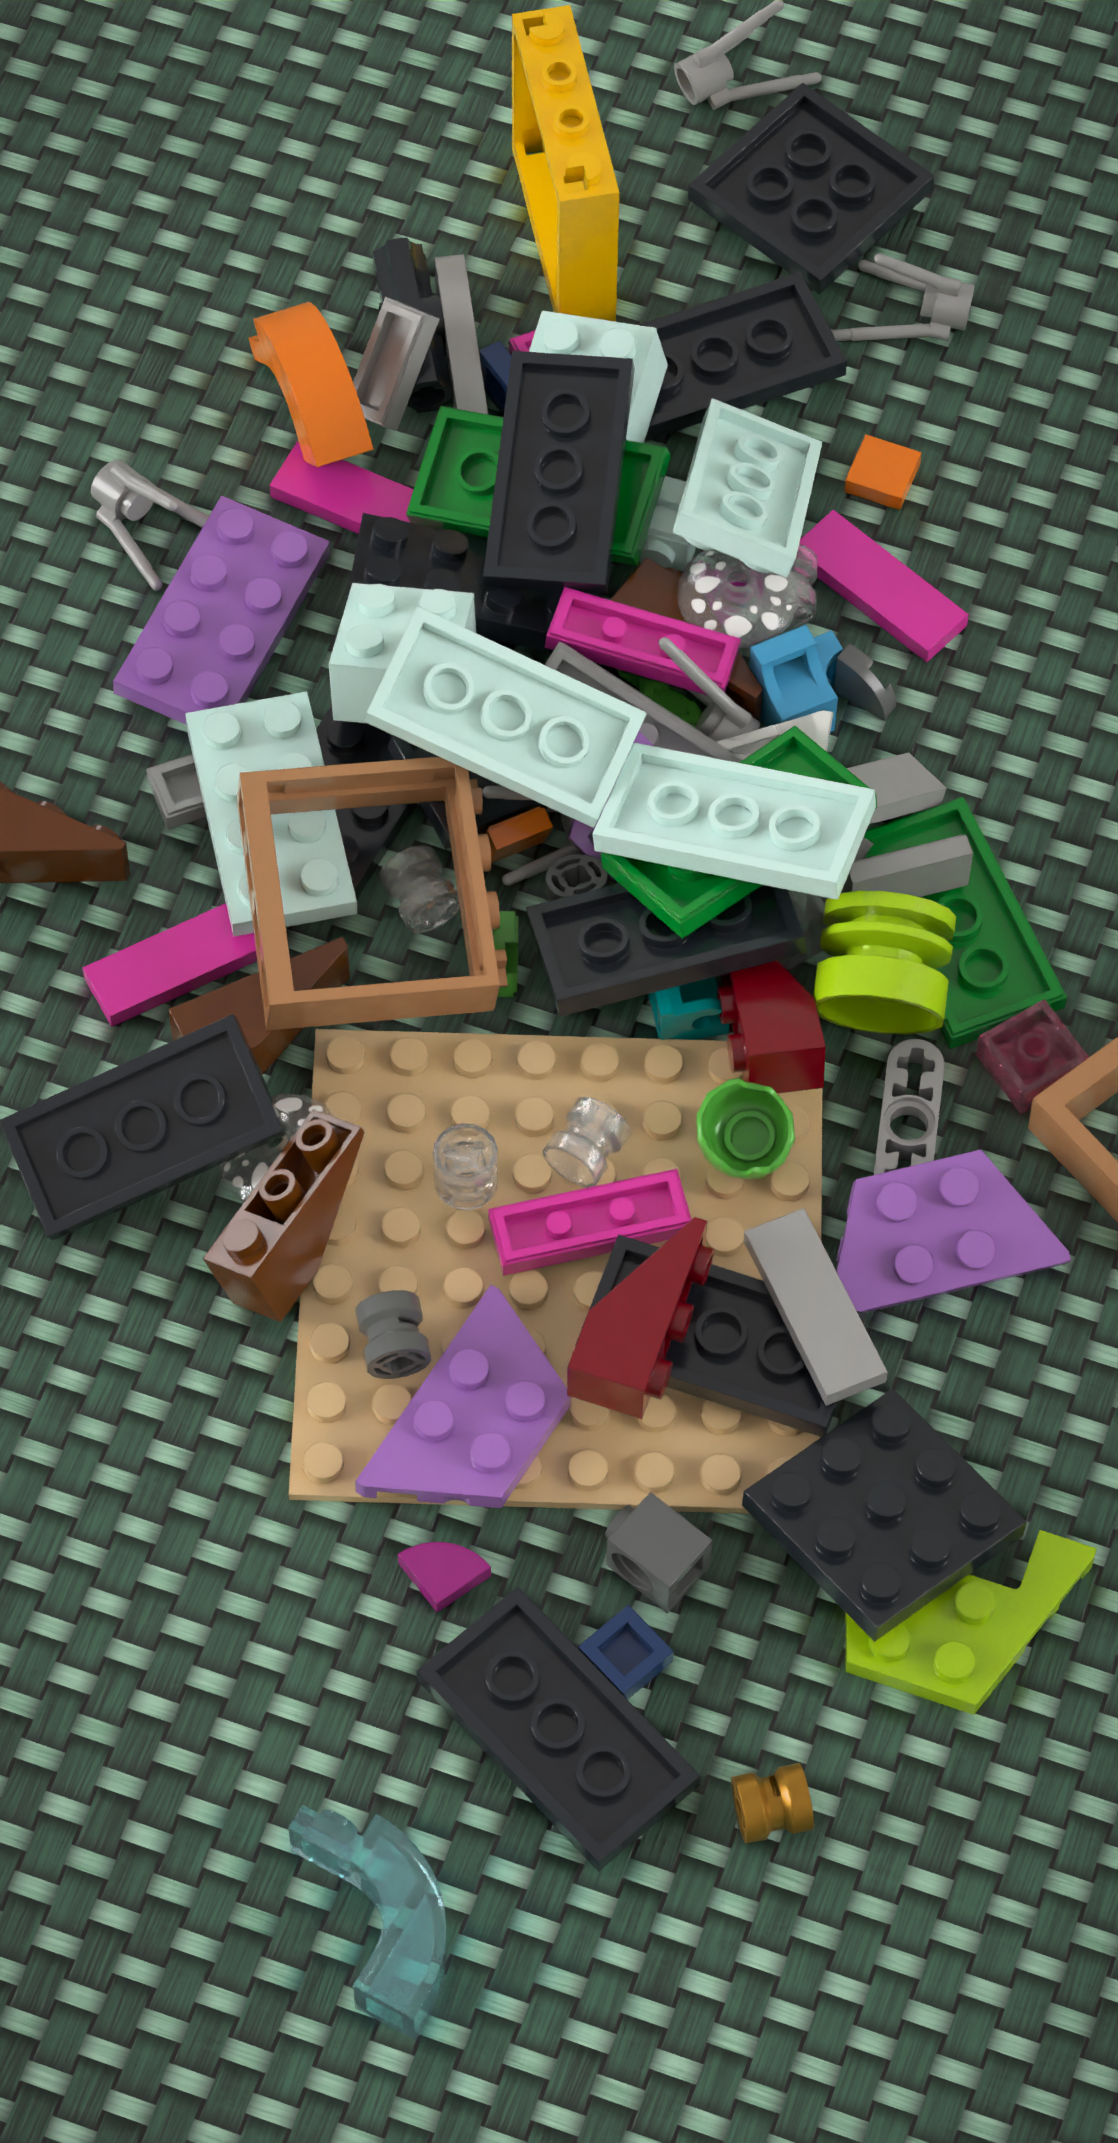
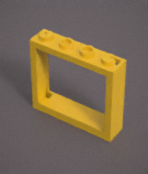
M566 5L512 14V150L553 312L616 322L619 189L571 6ZM542 151V153L526 155V153Z

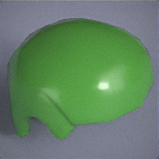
M740 1078L730 1079L707 1093L696 1115L697 1143L705 1159L716 1170L729 1177L751 1180L761 1179L767 1174H772L784 1164L795 1142L793 1114L780 1095H777L776 1091L770 1086L745 1082Z

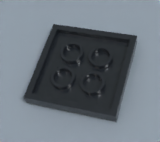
M802 83L688 185V200L789 273L801 272L807 286L820 294L933 191L935 176Z
M893 1388L744 1490L742 1506L874 1642L1024 1535L1027 1522Z

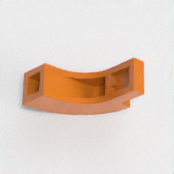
M306 302L254 318L253 321L257 335L248 338L254 360L267 365L274 373L281 387L295 426L304 461L315 467H320L374 450L349 370L327 322L317 307L311 302Z

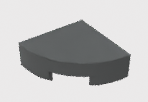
M848 644L837 657L834 692L885 721L896 707V697L890 683L883 687L876 676L869 670L874 661L856 646Z

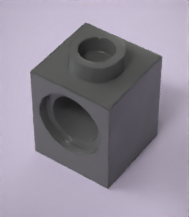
M651 1492L636 1508L629 1504L621 1509L613 1518L605 1533V1536L608 1538L606 1565L666 1613L678 1603L708 1570L711 1564L712 1539Z

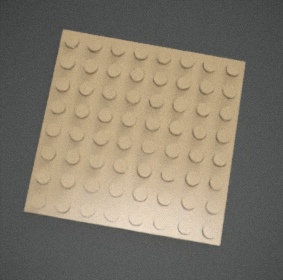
M316 1029L311 1106H321L323 1108L322 1113L360 1126L365 1133L318 1272L300 1295L289 1500L468 1505L460 1500H451L444 1504L418 1502L417 1495L377 1492V1498L363 1497L356 1493L355 1481L490 1285L500 1289L567 1387V1367L611 1253L503 1276L488 1220V1209L677 1169L691 1219L697 1217L707 1221L705 1246L715 1249L713 1265L763 1280L744 1243V1231L803 1208L821 1240L822 1088L777 1094L780 1095L793 1114L795 1142L784 1164L772 1174H767L761 1179L747 1180L729 1177L716 1170L705 1159L697 1143L696 1115L707 1093L730 1079L740 1078L744 1081L742 1072L732 1073L727 1041ZM667 1241L657 1242L650 1245L661 1247ZM392 1290L413 1292L420 1299L423 1321L419 1324L418 1328L419 1332L428 1339L431 1362L423 1370L406 1377L395 1379L373 1377L367 1372L364 1358V1348L368 1344V1337L359 1331L355 1308L367 1297L380 1292ZM669 1387L666 1388L661 1400L650 1397L643 1419L571 1397V1406L503 1506L621 1510L629 1504L636 1508L651 1492L677 1512L750 1514L742 1506L744 1490L820 1439V1436Z

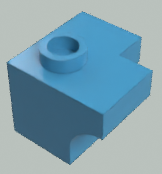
M803 625L751 646L749 669L763 689L760 719L765 727L825 710L834 712L830 732L835 731L838 697L832 686L835 682L837 657L841 654L843 648L832 630L813 637L807 625Z

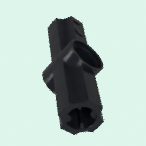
M407 237L387 240L384 246L373 251V265L381 299L379 312L385 297H388L439 318L438 325L406 406L415 409L417 413L435 411L443 403L452 399V384L444 347H446V334L440 298L438 294H432L430 275L422 244H415L409 241Z

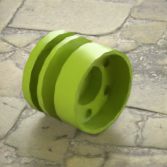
M851 891L840 893L838 900L826 899L823 923L827 928L822 929L820 947L833 957L819 962L817 966L813 998L815 999L818 1016L839 1026L881 1034L912 1035L927 1033L941 1028L944 1022L949 980L935 969L950 963L953 946L948 941L953 939L955 932L956 916L949 908L932 900L888 891Z

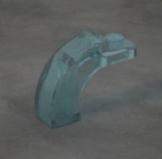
M302 1805L288 1827L291 1852L358 1887L373 1902L383 1923L379 1941L353 1985L355 2008L416 2040L438 2000L446 1970V1917L443 1898L436 1877L417 1846L401 1830L378 1814H375L363 1836L357 1834V1827L341 1814L329 1809H323L321 1814Z

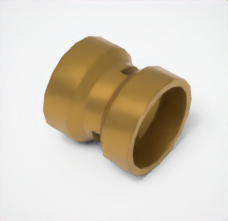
M800 1763L778 1767L771 1776L760 1778L754 1773H747L731 1777L735 1812L742 1838L746 1844L766 1840L770 1833L776 1830L786 1829L790 1833L796 1834L814 1829L810 1793Z

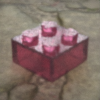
M1045 999L981 1034L978 1038L976 1056L1020 1114L1031 1109L1034 1097L1089 1058Z

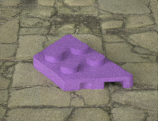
M977 1150L856 1179L851 1189L847 1208V1222L844 1235L841 1237L836 1260L838 1263L836 1272L855 1309L866 1313L1065 1265L1071 1261L1066 1247L984 1152Z
M493 1285L489 1286L355 1481L356 1493L369 1498H377V1492L417 1495L418 1502L444 1504L451 1500H460L466 1502L469 1506L503 1507L571 1406V1397L567 1396V1387L500 1289Z

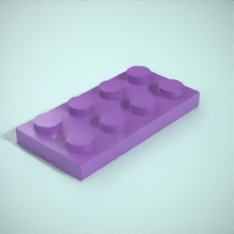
M221 496L113 680V693L183 724H186L185 713L245 703L330 554V541Z

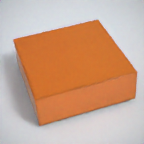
M865 434L845 479L844 492L901 510L919 469L922 452Z
M539 806L488 827L485 834L489 837L491 863L545 842L553 828L545 808H540Z

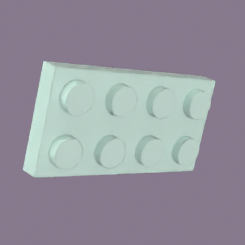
M712 398L703 417L672 533L684 537L691 545L699 549H715L740 559L745 565L755 571L763 573L773 572L787 578L797 556L822 441Z
M417 606L366 712L364 722L594 828L647 713Z
M307 692L185 713L187 732L233 937L254 933L236 801L240 772L325 766ZM335 809L272 814L271 820L285 926L289 927L357 914V900Z
M633 743L593 831L594 849L599 852L838 900L875 811V789Z

